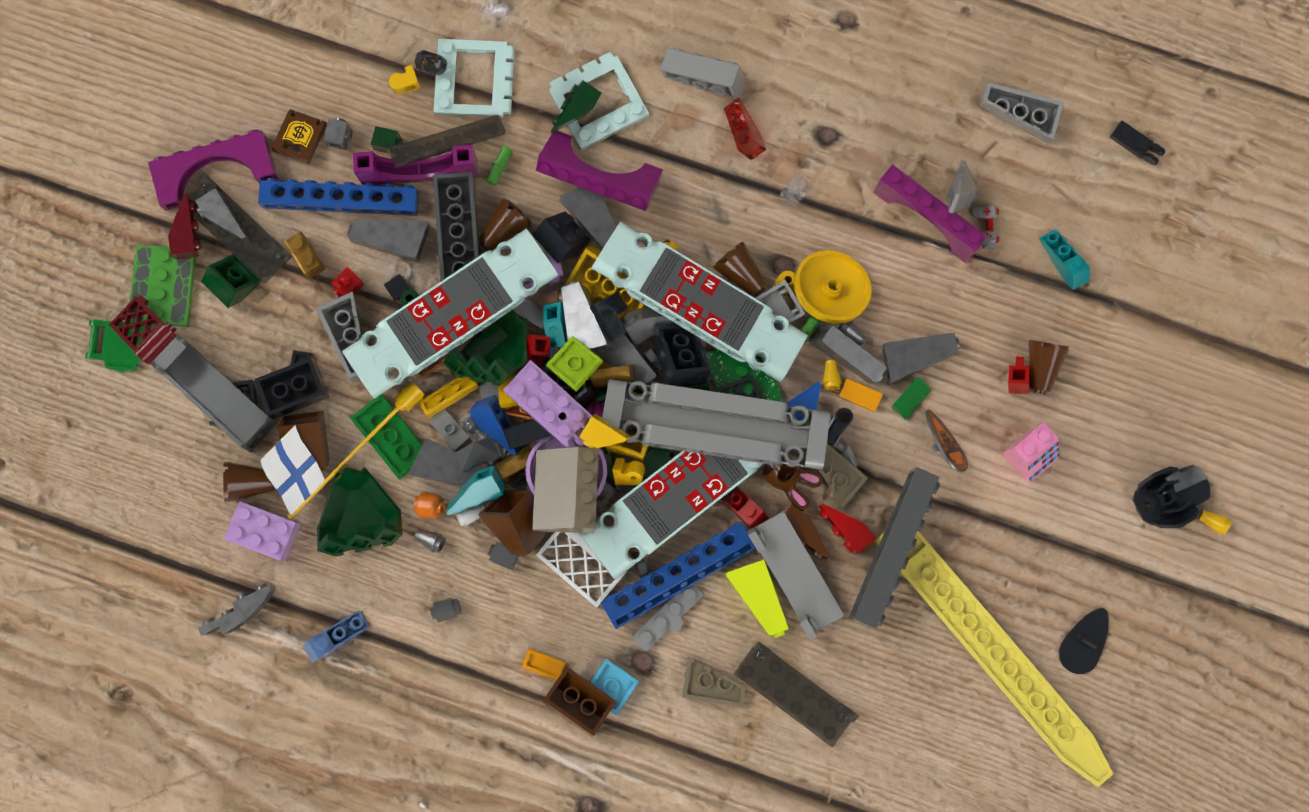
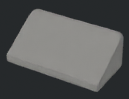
M525 298L524 302L513 310L521 319L527 318L528 323L544 332L543 308Z

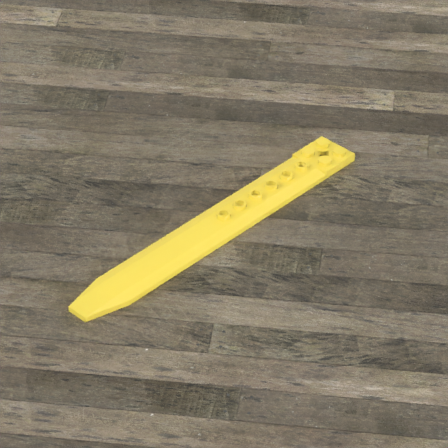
M917 531L915 539H917L916 545L913 550L908 552L907 558H909L906 568L901 569L902 575L1058 758L1096 787L1102 785L1113 775V772L1094 735L922 534ZM883 534L874 541L877 546H879Z

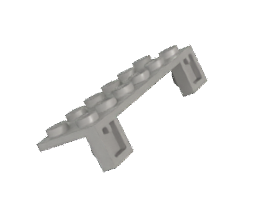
M785 512L773 516L748 531L751 541L757 551L761 552L797 613L800 624L810 640L817 637L816 631L844 616Z

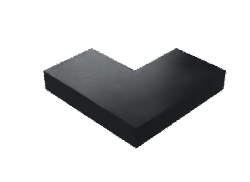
M618 291L589 307L610 341L627 332L617 315L628 309V306Z

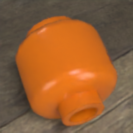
M423 492L417 496L413 505L414 511L420 518L431 520L437 519L445 510V503L439 494Z

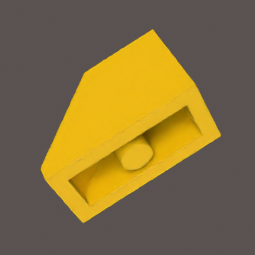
M594 415L590 418L579 438L583 439V443L590 448H600L625 442L630 438V435L600 416Z

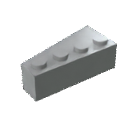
M678 48L674 50L667 49L660 68L665 78L685 85L692 83L694 87L702 91L708 88L715 92L716 96L723 98L725 94L733 97L732 101L739 103L746 84L741 68L737 63L731 61L728 63L722 62L715 57L706 58L698 53H685V51Z
M988 82L983 87L979 106L1049 144L1054 140L1064 102Z
M351 292L316 308L350 381L354 383L359 381L360 378L342 352L363 336L356 297Z

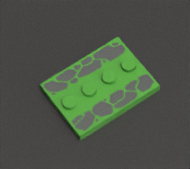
M136 245L130 302L135 296L140 297L142 295L149 302L147 306L164 323L168 321L173 326L189 327L196 257L175 260L170 255L169 247ZM138 305L133 309V312L138 310ZM147 314L142 316V321L146 320ZM136 317L131 318L130 323H135Z

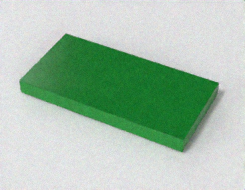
M381 394L351 416L350 419L366 438L394 408L384 395ZM398 413L369 440V443L399 480L409 473L423 446Z

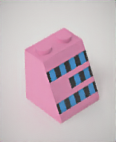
M1043 422L1031 428L1005 450L1003 454L1024 479L1030 483L1059 458L1058 437Z

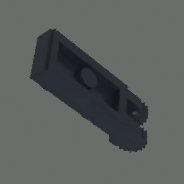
M1123 120L1119 122L1110 135V139L1151 165H1157L1159 159L1153 154L1147 153L1148 150L1160 156H1163L1166 152L1163 147L1153 143L1152 140Z

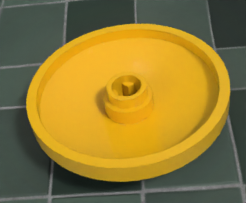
M825 250L809 255L801 262L794 276V291L800 305L810 315L827 323L842 324L856 319L864 312L871 299L872 287L865 269L855 259L838 251Z

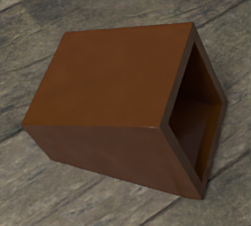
M324 410L284 416L277 427L279 438L281 439L296 425L301 441L316 460L320 471L327 468L330 460Z
M504 490L501 497L491 500L478 514L511 554L528 555L547 534V531H532L534 495L532 491Z

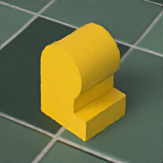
M412 65L405 67V73H394L390 76L389 85L395 94L401 95L420 89Z
M616 458L612 469L615 485H639L646 471L645 465L639 461L625 463L624 458Z

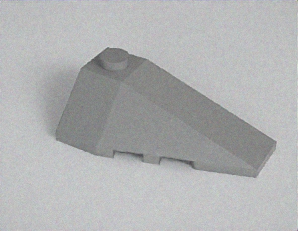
M961 160L947 195L948 211L950 213L969 208L972 202H976L979 194L965 160Z

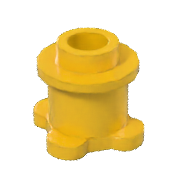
M792 271L782 272L776 278L775 284L777 285L785 279H789L790 283L788 284L794 289L795 273Z

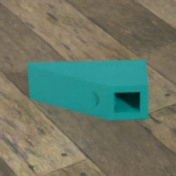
M1057 229L1039 238L1060 276L1072 290L1090 281V266Z
M562 302L544 305L543 325L546 336L551 337L550 347H563L568 341Z
M495 466L475 472L449 502L447 515L461 513L464 509L472 506L477 507L483 502L496 500L503 495L504 483Z

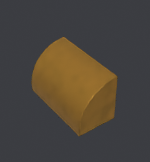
M633 364L598 368L590 376L593 387H608L609 379L635 382Z
M530 445L521 449L516 455H511L495 464L506 485L526 474V463L532 450Z

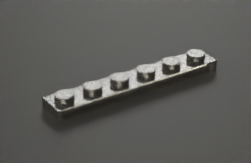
M495 115L390 147L388 152L395 168L450 152L453 146L472 145L505 135L506 130L499 115Z

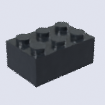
M677 324L657 326L652 342L667 385L683 387L706 384L711 368L700 338Z
M311 357L254 379L267 415L272 419L329 398L317 362Z

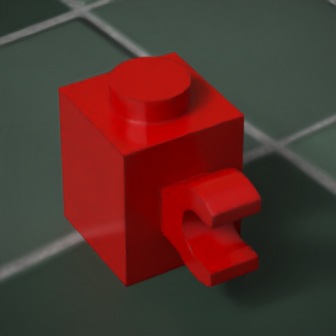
M348 267L331 282L335 288L333 292L339 298L351 292L355 295L365 285Z
M1016 356V365H1009V394H1029L1030 366H1024V357Z

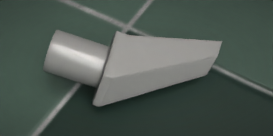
M839 441L835 448L842 452V456L847 461L857 467L858 462L851 444L846 446Z

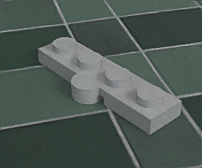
M693 585L673 596L632 638L645 651H648L669 629L671 631H679L682 628L683 620L681 617L703 594Z

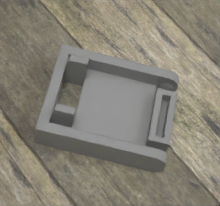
M786 279L755 297V299L770 307L774 315L785 317L789 323L806 314ZM788 291L797 306L790 310L781 295ZM774 324L777 330L781 329L780 325Z

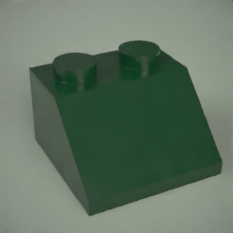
M234 253L209 265L202 277L201 283L227 308H230L242 302L263 279Z

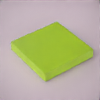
M572 336L546 364V367L577 392L603 363V360Z

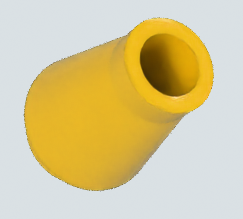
M826 361L822 385L827 391L839 390L842 381L837 361Z
M1205 509L1199 517L1200 521L1218 534L1222 533L1225 535L1232 523L1228 516L1209 512Z

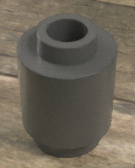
M449 598L434 602L430 612L433 620L436 619L437 622L456 618L457 615L461 614V608L457 598Z

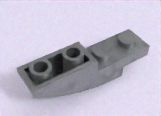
M265 583L256 587V591L251 594L246 592L237 596L238 600L232 602L235 610L232 608L222 612V617L216 620L214 617L205 620L203 626L198 628L200 635H209L221 629L223 634H229L240 628L256 616L267 604L276 590L275 586Z

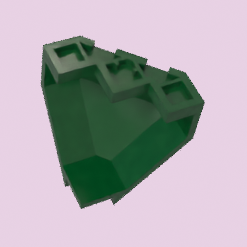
M511 310L496 320L463 350L458 351L456 348L451 351L443 363L455 377H468L472 381L482 383L487 381L492 382L496 386L502 385L516 376L527 364V318L522 320L514 310Z
M346 467L342 473L337 472L317 526V551L337 557L344 555L343 552L355 550V553L372 550V546L376 545L392 546L403 534L401 510L365 467L361 471Z

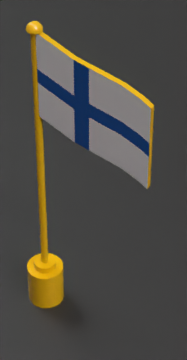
M410 381L394 398L396 400L394 404L397 407L326 479H324L316 460L301 441L296 425H294L260 459L266 476L279 492L288 509L289 514L287 518L294 520L293 517L399 410L402 412L407 410L409 412L425 394Z

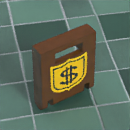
M289 109L271 147L273 152L310 164L327 127V122L321 121L319 125V119L300 112L295 114L294 110ZM286 143L302 148L301 153L288 150Z

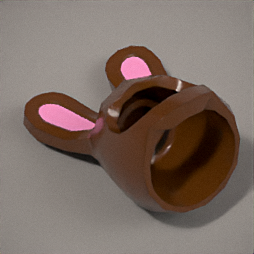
M782 463L780 465L765 464L762 470L764 480L773 487L784 491L792 505L800 511H805L809 508L810 500L796 487V484L800 482L811 488H817L823 483V478L819 473L800 469L798 466L790 467Z

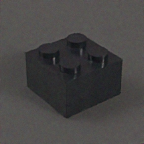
M566 211L545 218L532 233L533 237L557 264L577 256L591 240L585 230L580 228L573 217Z

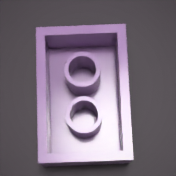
M239 501L224 539L286 562L301 524Z

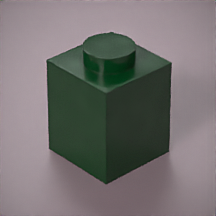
M375 126L371 140L373 150L396 155L397 151L401 149L403 142L399 132Z

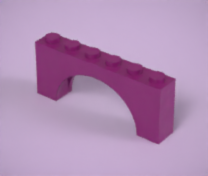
M251 130L245 135H233L224 141L216 140L211 142L210 145L195 146L191 150L185 152L177 151L167 157L159 156L154 158L153 161L148 162L159 206L165 211L178 208L184 195L185 187L192 175L202 167L218 161H232L246 166L251 170L254 179L259 184L260 180L266 181L267 178L278 179L265 133L262 130Z
M560 131L551 134L538 156L537 172L643 211L647 210L660 183L663 169L644 163L640 169L629 173L601 171L589 166L576 156L571 147V135Z
M473 145L453 146L452 150L447 154L419 160L390 159L381 157L373 151L353 153L354 173L362 185L364 183L380 185L433 181V175L470 171H472L474 178H479L478 159Z
M893 164L882 176L873 192L887 204L892 202L902 204L926 218L947 239L951 247L950 252L964 263L973 256L987 238L985 234L956 212L950 213L947 205Z

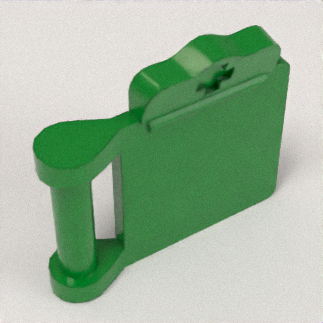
M89 320L91 332L88 352L85 353V359L104 360L107 369L116 370L121 373L137 370L138 363H141L142 360L109 326L112 321ZM121 322L117 327L124 326V322ZM145 326L140 327L139 333L144 332ZM99 327H105L102 354L96 353ZM133 329L129 330L128 336L133 334ZM142 338L137 340L136 347L142 341Z

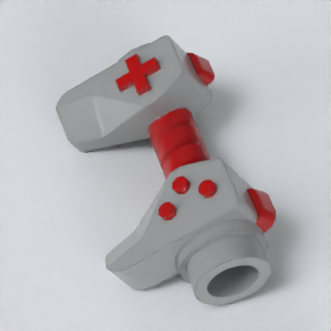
M993 205L973 209L974 217L986 219V231L983 234L987 238L982 243L984 250H994L996 243L999 242L998 235L993 232V219L998 217L999 209Z

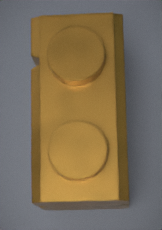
M302 232L285 241L302 272L308 279L325 270L315 250Z

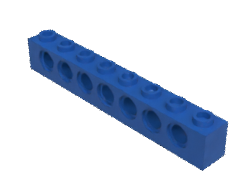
M267 178L266 181L260 180L258 204L265 209L418 216L419 192L412 185H403V187H395L392 184L375 186L372 183L356 185L353 182L337 184L333 181L317 183L313 180H306L304 183L294 179H287L284 182L274 178ZM285 190L283 196L277 197L279 191ZM305 191L303 197H296L298 192ZM319 192H324L322 198L316 199V195ZM344 193L342 199L335 200L337 194ZM363 194L361 200L355 201L356 195ZM377 195H382L383 198L381 201H374V198ZM396 196H402V200L400 202H393Z
M741 522L734 524L726 531L712 536L705 543L695 546L691 551L679 555L672 562L660 566L658 570L651 574L644 575L637 582L625 586L623 590L616 594L609 595L601 604L615 629H618L752 552L756 547Z

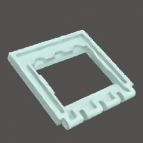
M438 39L437 54L447 60V67L442 75H436L434 115L504 118V114H511L512 100L505 98L512 97L513 81L506 79H513L514 63L507 61H514L515 47L502 41ZM457 52H467L470 54L495 53L492 106L453 104Z
M611 52L598 57L600 64L594 59L582 65L581 67L584 71L582 73L579 68H576L564 74L567 80L565 82L561 76L549 82L551 86L549 92L560 113L563 111L560 107L565 101L563 95L570 92L574 84L578 85L582 80L589 82L611 70L617 76V81L625 96L630 100V103L581 128L577 122L578 120L567 125L581 151L649 117V112L617 55L613 57Z

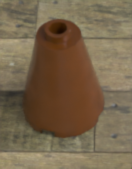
M503 197L479 238L482 241L480 245L486 251H493L500 243L507 242L523 230L531 227L533 223L528 217L524 218L523 212Z
M742 241L735 246V249L727 252L716 262L713 268L750 296L755 294L757 297L765 290L763 286L766 283L749 250Z
M1029 340L1030 388L1034 389L1033 393L1046 395V391L1050 392L1069 351V346Z
M224 462V467H228L223 472L224 495H228V497L224 498V502H231L274 491V485L266 476L264 469Z

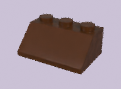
M567 666L542 701L543 704L590 737L596 734L617 702Z

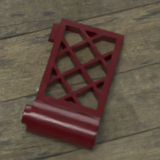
M142 295L140 297L135 296L109 326L142 361L150 365L177 336L175 333L177 329L168 321L164 323L147 306L149 302ZM138 305V310L133 312V309ZM147 314L146 320L142 321V316ZM136 317L135 323L130 324L131 318ZM123 320H125L124 326L117 327ZM158 323L153 330H150L151 324ZM145 326L144 332L139 333L140 327ZM133 329V334L128 336L129 330ZM142 338V341L136 347L137 340Z

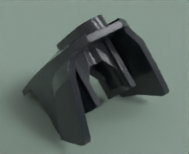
M1194 465L1182 469L1169 466L1153 473L1140 482L1137 490L1134 492L1132 501L1142 521L1159 528H1181L1195 520L1200 512L1197 506L1210 499V485L1205 474ZM1143 503L1150 505L1146 511L1142 508Z

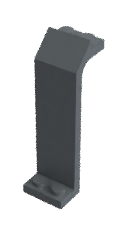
M178 334L150 364L162 373L240 447L249 452H252L278 424Z

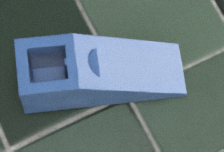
M357 611L307 640L302 647L312 663H315L370 627L361 612Z

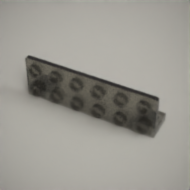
M203 172L198 177L203 183L190 196L191 200L195 201L216 188L224 197L251 242L246 243L210 222L206 217L202 218L197 210L193 212L194 217L264 284L267 283L292 258L291 254Z
M756 641L734 672V675L831 747L836 744L850 722H855L859 716L759 641Z

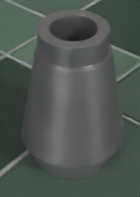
M852 321L842 323L838 330L859 346L867 339Z
M418 529L414 536V540L433 553L435 551L441 552L446 542V538L442 537V534Z

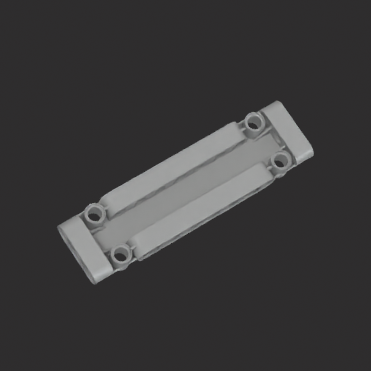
M609 379L602 418L625 433L628 428H635L637 433L630 436L627 440L630 443L637 441L651 447L770 465H780L782 463L790 467L802 466L823 470L830 412L806 409L804 406L791 407L789 404L779 401L652 383L651 385H645L640 381L631 383ZM635 389H641L644 392L641 396L633 395ZM795 413H801L804 416V419L798 421L794 418L793 415ZM795 452L799 458L791 460L788 457V453Z

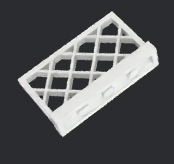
M555 532L536 556L597 608L627 571L611 584H603V572L608 571L602 570L603 564L580 534L564 532L568 535L569 544L558 545L557 536L560 532ZM572 546L582 547L584 557L573 558ZM558 547H569L570 558L559 559ZM547 548H555L556 559L548 560L543 553ZM587 559H596L599 562V570L588 571ZM573 560H584L585 571L574 572ZM570 561L571 572L563 573L560 570L559 562ZM600 573V584L589 585V574ZM585 574L586 585L578 586L575 583V575ZM601 587V597L597 601L590 596V588Z

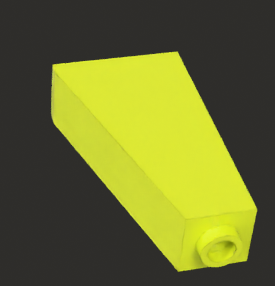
M761 560L725 573L728 581L768 636L773 635L774 638L785 635L784 631L789 628L765 561Z

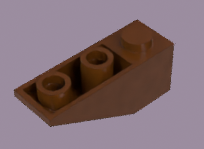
M791 505L785 514L804 547L810 548L813 551L812 555L822 561L823 558L828 560L830 555L809 516Z

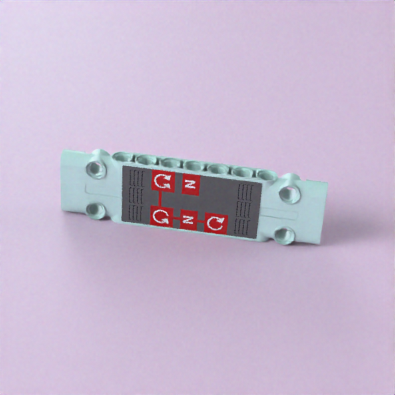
M621 221L592 266L593 270L611 279L616 287L626 288L627 293L639 302L735 360L748 362L753 370H761L778 382H781L787 374L808 336L789 324L785 317L774 315L770 307L670 246L659 241L654 242L647 233H639ZM637 242H643L646 247H640ZM622 273L627 279H620L617 274ZM774 324L780 325L781 330H777ZM755 356H760L763 360V363H759L755 359Z
M525 229L507 242L500 243L495 250L483 253L382 320L376 326V329L366 332L361 339L342 352L371 396L375 399L392 386L401 384L407 376L411 377L519 306L524 302L525 297L534 295L540 287L556 278L558 273L532 235ZM510 249L511 254L509 256H502V251ZM527 281L534 283L530 289L524 288L523 285ZM376 337V344L373 346H369V339ZM393 370H399V376L391 379L390 373Z
M682 451L597 518L594 534H579L615 580L752 475L763 463ZM611 516L614 519V525L606 527L603 524V518ZM629 549H637L639 557L637 559L629 558Z

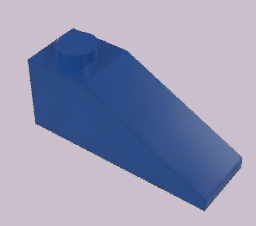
M496 395L476 401L469 410L472 420L475 421L478 428L512 455H516L522 446L509 449L503 429L513 424L504 409L500 408Z

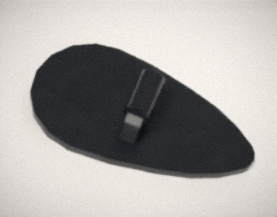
M1098 608L1085 615L1061 642L1058 651L1059 660L1062 666L1069 672L1086 674L1097 665L1108 633L1109 619L1107 610Z

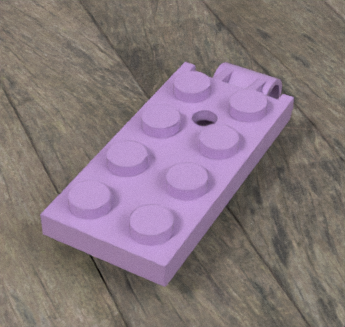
M530 360L504 388L503 392L564 447L567 448L571 440L578 447H587L583 443L584 440L579 437L592 415ZM560 413L566 414L565 420L559 419Z

